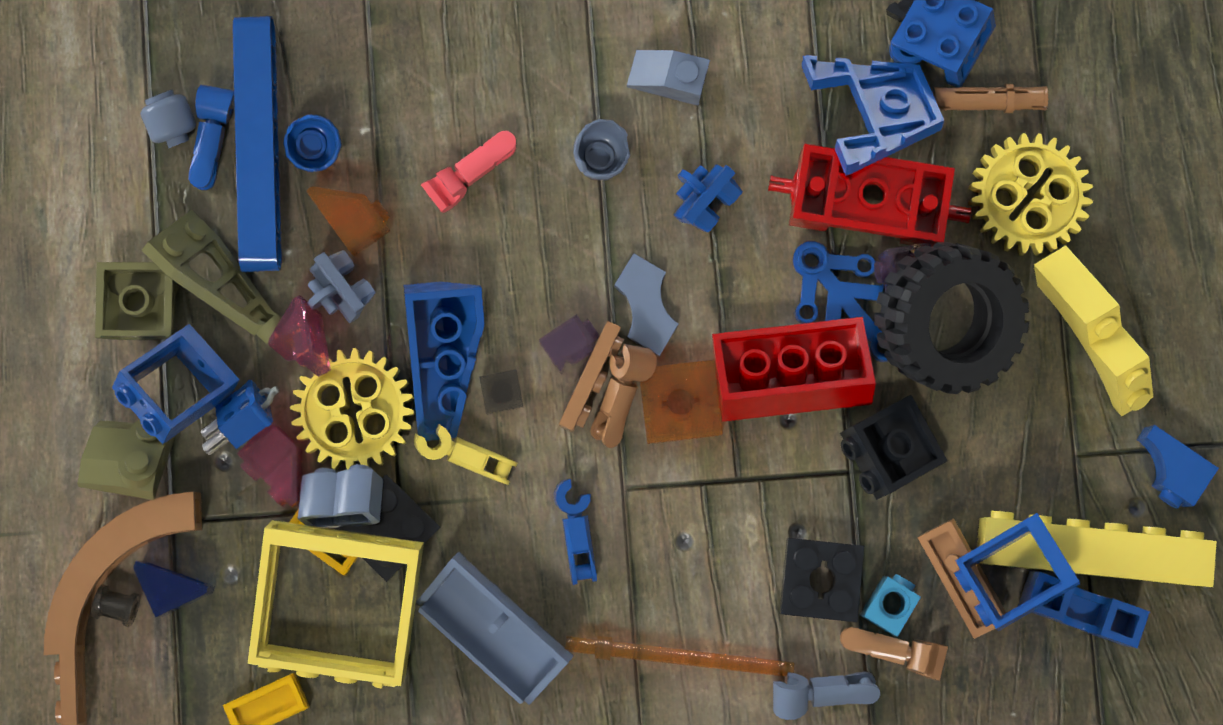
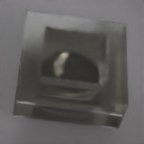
M516 369L479 376L487 415L524 408Z

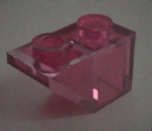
M272 422L269 427H265L253 436L237 453L244 460L240 466L255 481L261 477L271 487L267 493L280 506L284 508L289 504L291 507L298 508L302 482V448L276 423Z

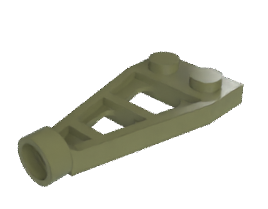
M190 210L149 240L143 247L142 251L169 278L252 335H257L266 345L273 341L288 325L278 313L271 310L246 273L241 272L238 262L221 238L193 210ZM200 253H205L213 259L220 269L221 278L216 282L208 281L195 273L190 268L189 262ZM229 283L234 284L248 305L241 308L221 294L220 290Z

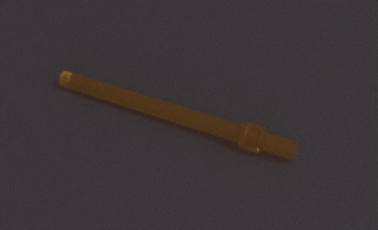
M566 636V650L568 649L570 652L592 654L595 655V659L610 660V657L783 677H787L788 673H794V662L614 642L612 637L597 636V639Z

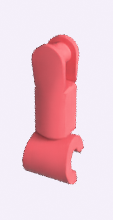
M509 131L497 133L484 143L483 146L478 147L454 165L455 172L451 167H447L437 172L435 178L424 182L421 186L442 213L449 211L466 194L467 188L464 183L468 187L493 170L495 166H498L515 153V136Z

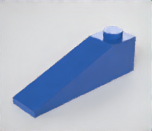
M451 282L403 285L418 435L423 436L426 441L439 440L436 434V428L439 424L448 430L451 439L456 438L471 373L476 361L480 337H482L485 325L481 285Z

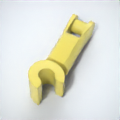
M439 424L436 428L439 444L434 448H429L425 438L415 433V448L427 459L436 460L448 455V462L506 485L510 483L507 478L512 466L516 467L518 464L503 455L459 437L452 441L448 430ZM489 456L498 460L493 473L484 470Z

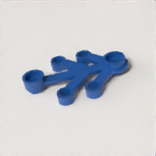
M815 241L801 244L793 255V266L796 272L802 276L800 304L795 309L796 320L801 324L803 322L812 323L818 317V308L814 304L818 280L828 291L825 321L841 319L842 309L849 318L863 317L871 356L877 361L887 362L885 354L877 350V333L882 331L855 299L877 301L879 292L887 288L888 284L885 283L880 286L840 282L831 272V270L853 271L856 276L866 278L875 271L876 262L874 258L868 254H861L857 257L829 254L823 244ZM808 254L815 255L818 259L817 266H807L804 260L805 256ZM862 259L867 260L871 266L870 271L861 272L857 267L858 261ZM808 306L813 310V317L806 320L801 317L800 309L802 307Z

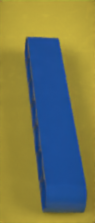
M273 16L235 17L233 19V63L239 266L241 272L280 271L282 249L275 24Z

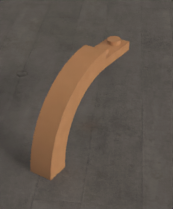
M192 491L171 494L149 500L127 510L100 528L70 562L53 595L44 634V655L59 654V662H56L54 667L55 683L60 685V700L56 702L55 717L58 724L87 725L85 635L92 606L105 581L126 558L145 545L177 533L202 531L200 492Z

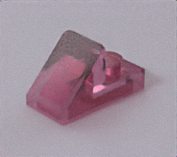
M299 295L290 303L270 336L268 344L287 361L295 359L300 366H306L316 376L320 377L331 371L322 314L317 309L312 310L308 305V301Z

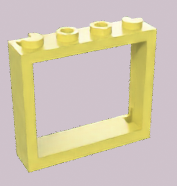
M272 520L264 528L248 664L268 668L267 672H279L281 669L294 670L298 676L305 678H316L319 674L334 676L335 681L347 684L356 683L357 680L372 682L374 687L380 689L383 686H401L407 671L424 542ZM280 546L407 564L394 663L268 644Z

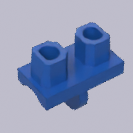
M718 164L709 173L701 165L693 174L686 170H681L677 177L684 185L676 195L684 203L673 215L682 223L692 224L703 232H710L720 217L708 205L717 197L724 205L730 206L743 192L732 178L735 172L728 165H725L723 168Z

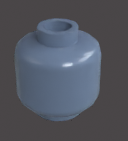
M169 90L144 100L146 106L141 110L140 115L152 142L163 143L166 141L168 148L190 140L187 133L194 130L196 120L184 95H174L173 90Z

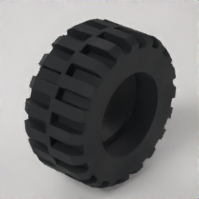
M938 242L933 247L925 245L916 249L914 252L915 258L906 255L898 262L899 271L897 273L890 271L884 282L888 284L885 293L879 292L876 302L881 304L880 313H875V325L882 330V332L877 333V340L880 347L887 349L885 351L886 359L891 365L898 367V372L907 378L947 394H959L961 390L966 393L975 392L981 388L980 383L989 386L999 379L997 373L1000 371L1007 372L1014 364L1011 361L1014 354L1021 353L1024 343H1021L1023 333H1028L1030 323L1025 320V313L1030 311L1029 301L1021 297V294L1025 292V287L1021 279L1013 277L1015 270L1008 263L1000 261L998 256L990 252L959 243ZM964 283L968 287L974 302L972 324L966 335L956 345L946 350L937 351L929 333L931 312L938 299L947 290Z

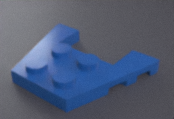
M803 56L801 67L811 91L849 85L869 134L837 139L835 151L845 175L852 174L942 130L944 118L920 65L872 61V65L867 66L851 64L850 59L836 58L835 63L817 61V56Z

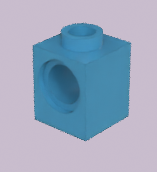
M895 574L893 579L883 576L860 616L889 634L898 637L921 596L912 592L915 585L900 575ZM889 592L897 593L901 599L900 609L893 614L887 613L883 607V599Z

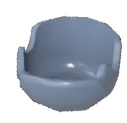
M597 119L585 125L577 135L573 147V155L578 169L592 180H609L620 174L630 157L627 142L628 134L625 129L613 120Z

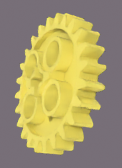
M1023 133L1018 139V145H1016L1014 140L1008 137L1004 141L1005 150L995 144L991 148L994 158L984 155L980 159V162L986 169L976 168L972 173L980 180V182L971 183L968 188L978 193V196L968 201L969 205L980 207V210L972 218L973 220L984 218L986 221L980 229L981 233L991 229L995 232L991 239L992 244L1001 238L1006 240L1004 251H1009L1017 244L1019 255L1023 256L1029 249V246H1031L1035 256H1038L1042 253L1044 244L1050 252H1053L1057 249L1056 239L1065 245L1071 241L1068 232L1077 234L1082 230L1075 220L1085 221L1089 218V215L1081 209L1093 203V200L1083 196V193L1092 189L1093 185L1082 183L1081 181L1089 171L1088 169L1077 171L1075 168L1081 160L1080 156L1070 160L1066 157L1070 150L1069 145L1060 151L1055 149L1057 138H1053L1047 145H1044L1042 134L1038 133L1032 143H1030L1026 133ZM1020 161H1028L1034 166L1035 175L1033 177H1027L1020 172ZM1049 168L1051 175L1033 196L1034 199L1021 210L1015 221H1011L1009 219L1010 214L1025 198L1027 190L1039 180L1045 169ZM1051 183L1058 184L1063 188V200H1057L1050 195L1049 185ZM1003 189L1011 194L1012 204L1010 206H1004L997 201V190ZM1028 212H1034L1040 216L1042 220L1041 229H1033L1027 224L1026 214Z
M353 348L348 359L342 350H337V361L335 362L328 356L323 355L325 367L320 369L313 364L309 365L314 376L311 379L300 376L299 379L306 385L305 390H293V394L302 399L301 404L290 406L291 410L301 413V417L291 422L293 426L304 428L296 437L297 440L304 441L310 439L311 442L305 451L310 454L319 449L320 453L317 461L324 463L329 457H332L331 465L336 470L340 467L342 461H345L347 469L355 465L356 462L369 466V459L372 458L379 465H383V452H387L395 457L397 454L392 444L394 442L406 444L405 439L400 435L401 430L413 429L411 425L404 422L405 417L415 415L414 410L405 407V403L413 400L414 396L412 394H402V390L407 387L409 382L406 379L395 381L400 369L394 367L386 371L388 359L383 357L375 364L374 353L370 350L364 359L360 358L357 348ZM346 377L351 382L353 402L358 406H362V410L356 412L357 422L363 437L361 443L356 441L353 418L344 414V410L350 408L348 395L343 383ZM365 378L375 379L377 383L376 392L370 397H361L358 392L360 382ZM327 387H337L340 392L338 402L332 406H325L321 400L322 392ZM380 414L385 419L384 430L377 435H371L366 428L367 420L372 415ZM337 423H344L348 429V435L341 443H333L329 437L331 427Z

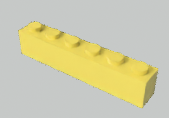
M991 511V517L979 518L977 547L1022 521L1014 520V513ZM1039 515L1075 574L1200 587H1213L1217 541L1204 540V532L1181 530L1180 537L1166 536L1165 528L1143 526L1142 533L1128 532L1127 524L1105 523L1104 529L1090 528L1089 520L1067 519L1066 525L1052 524V517ZM1031 534L1026 535L979 563L1053 571Z

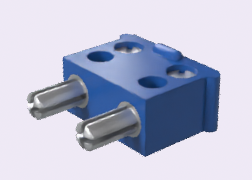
M248 380L237 391L215 406L217 419L201 430L202 436L207 440L202 444L203 450L208 455H211L227 442H230L237 449L265 427H269L273 422L270 404L274 396L279 393L278 387L274 386L271 389L264 388L260 390L252 380Z

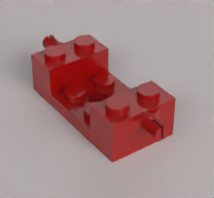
M804 144L799 156L798 169L793 178L788 179L770 175L768 191L790 194L792 207L789 226L826 231L828 227L884 235L900 238L899 244L917 247L925 245L933 247L935 243L944 242L947 220L968 224L971 214V208L950 205L955 168L885 157L852 174L845 175L835 148ZM867 185H877L883 192L882 202L878 204L868 203L863 197V188Z

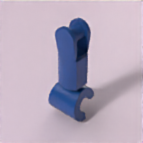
M200 85L198 87L195 103L196 114L200 120L206 121L199 122L193 151L194 156L189 170V181L200 190H209L216 182L218 160L220 159L225 128L220 123L228 124L233 109H230L234 100V90Z
M571 479L561 481L556 486L554 502L561 511L567 513L568 517L562 519L572 584L577 585L578 580L585 579L597 582L588 515H582V512L590 503L591 494L580 495L578 501L574 504L568 503L565 495L571 489L572 484ZM587 553L589 563L575 565L574 555Z

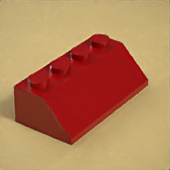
M863 317L712 334L716 386L722 422L872 405L876 382Z

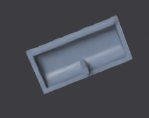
M461 552L452 557L416 601L420 605L418 612L519 704L525 701L530 705L574 657L568 649L566 650L545 631L536 620L524 612L496 584L492 583L470 563Z

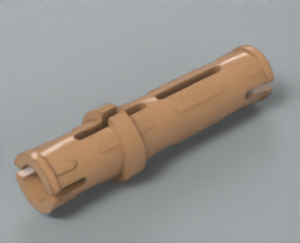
M1004 84V87L933 88V95L940 111L1003 110L1004 113H1013L1014 110H1047L1048 107L1047 86L1014 87V84Z

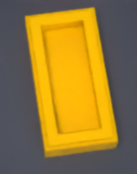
M295 672L222 705L231 725H273L310 708Z

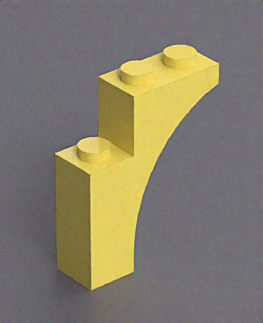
M1066 245L1035 263L1034 269L1037 286L1057 308L1081 342L1100 375L1112 406L1121 417L1132 410L1137 411L1143 408L1153 398L1150 359L1145 351L1122 327L1119 304Z

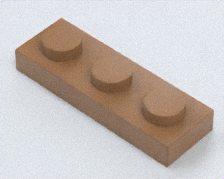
M609 321L606 322L559 422V427L573 433L576 426L582 428L585 426L592 407L586 404L593 391L598 394L600 393L609 374L603 371L607 359L610 355L617 356L624 342V339L619 337L621 332L620 326Z
M954 518L921 534L918 539L973 638L975 639L995 629L993 624L988 627L984 625L974 606L980 604V601L973 590L965 593L954 572L960 570L955 560L972 551ZM978 563L971 567L1000 616L1004 615L1006 611L980 564Z

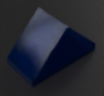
M136 560L133 567L155 617L166 616L212 594L215 589L214 585L145 560Z

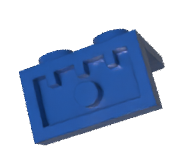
M914 0L891 41L892 45L944 69L947 83L957 88L962 87L996 27L993 8L975 0Z

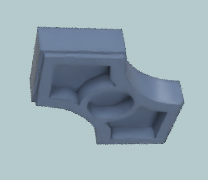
M633 253L614 287L625 296L632 311V325L627 338L644 348H650L659 357L679 323L670 317L662 303L661 285L666 272Z

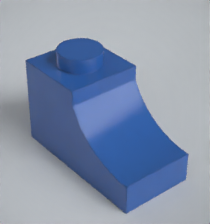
M1156 425L1144 427L1136 440L1148 450L1153 459L1156 480L1152 487L1161 492L1158 497L1176 509L1180 506H1195L1219 468Z

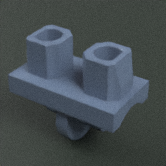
M345 250L327 256L325 252L314 258L316 263L310 268V272L316 279L308 283V287L314 293V296L309 299L308 305L312 310L323 305L329 315H332L339 309L350 324L359 318L363 308L373 299L375 290L364 278L351 287L343 276L353 271L354 264Z

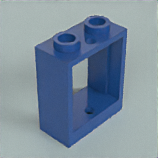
M188 324L120 370L112 389L118 401L137 415L143 429L149 435L155 436L163 445L229 397L240 379L197 331ZM174 356H177L208 390L209 394L176 418L170 420L137 382Z
M1038 513L955 560L960 570L954 572L965 593L973 590L980 601V604L974 606L984 625L988 627L993 624L998 631L1080 585V581ZM1031 534L1060 582L1000 616L971 567L1026 535Z

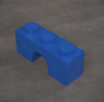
M1029 571L1018 606L1060 582L1059 579L1042 572ZM1075 587L1032 613L1125 647L1138 649L1150 611Z

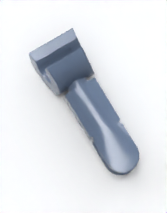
M865 671L845 676L810 678L809 681L802 675L787 673V684L782 681H773V712L776 716L785 720H794L805 715L808 711V701H811L813 707L845 704H873L880 698V689L876 685L875 677L872 673Z

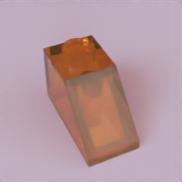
M314 186L306 190L354 257L390 232L385 223L390 219V216L378 200L371 204L364 194Z

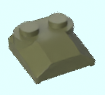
M97 262L95 338L109 340L168 339L173 335L175 296L178 292L179 284L169 278L154 262Z
M140 419L135 423L100 420L93 427L81 458L77 482L78 487L154 500L175 436L162 445L155 436L149 435L143 429Z

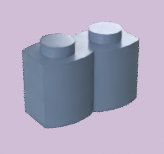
M361 464L352 465L349 469L338 473L333 469L319 468L314 473L303 475L298 520L304 525L328 529L344 525L367 526L379 523L383 479L371 467Z

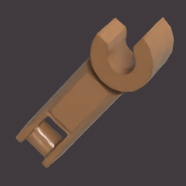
M624 344L622 350L624 357L610 355V370L614 377L610 379L600 411L590 430L591 436L596 440H602V443L608 448H614L622 439L626 418L638 388L632 382L647 381L655 372L657 365L656 356L650 348Z
M855 627L845 628L840 634V642L848 650L904 665L905 661H907V670L923 677L940 681L948 650L947 645L924 640H913L910 647L908 641L879 633L874 634L873 632Z

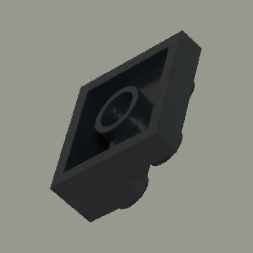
M912 395L840 432L843 438L841 441L843 454L847 459L855 460L862 473L859 475L861 487L866 493L873 494L876 500L891 494L948 461Z

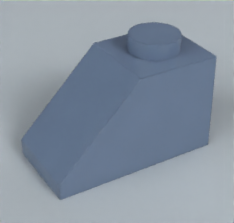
M636 50L627 87L698 106L710 60L674 50Z

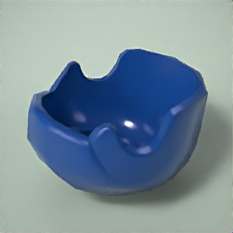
M306 115L294 121L288 127L283 141L286 157L296 168L308 172L322 171L330 167L337 160L342 147L339 130L329 119L320 115Z

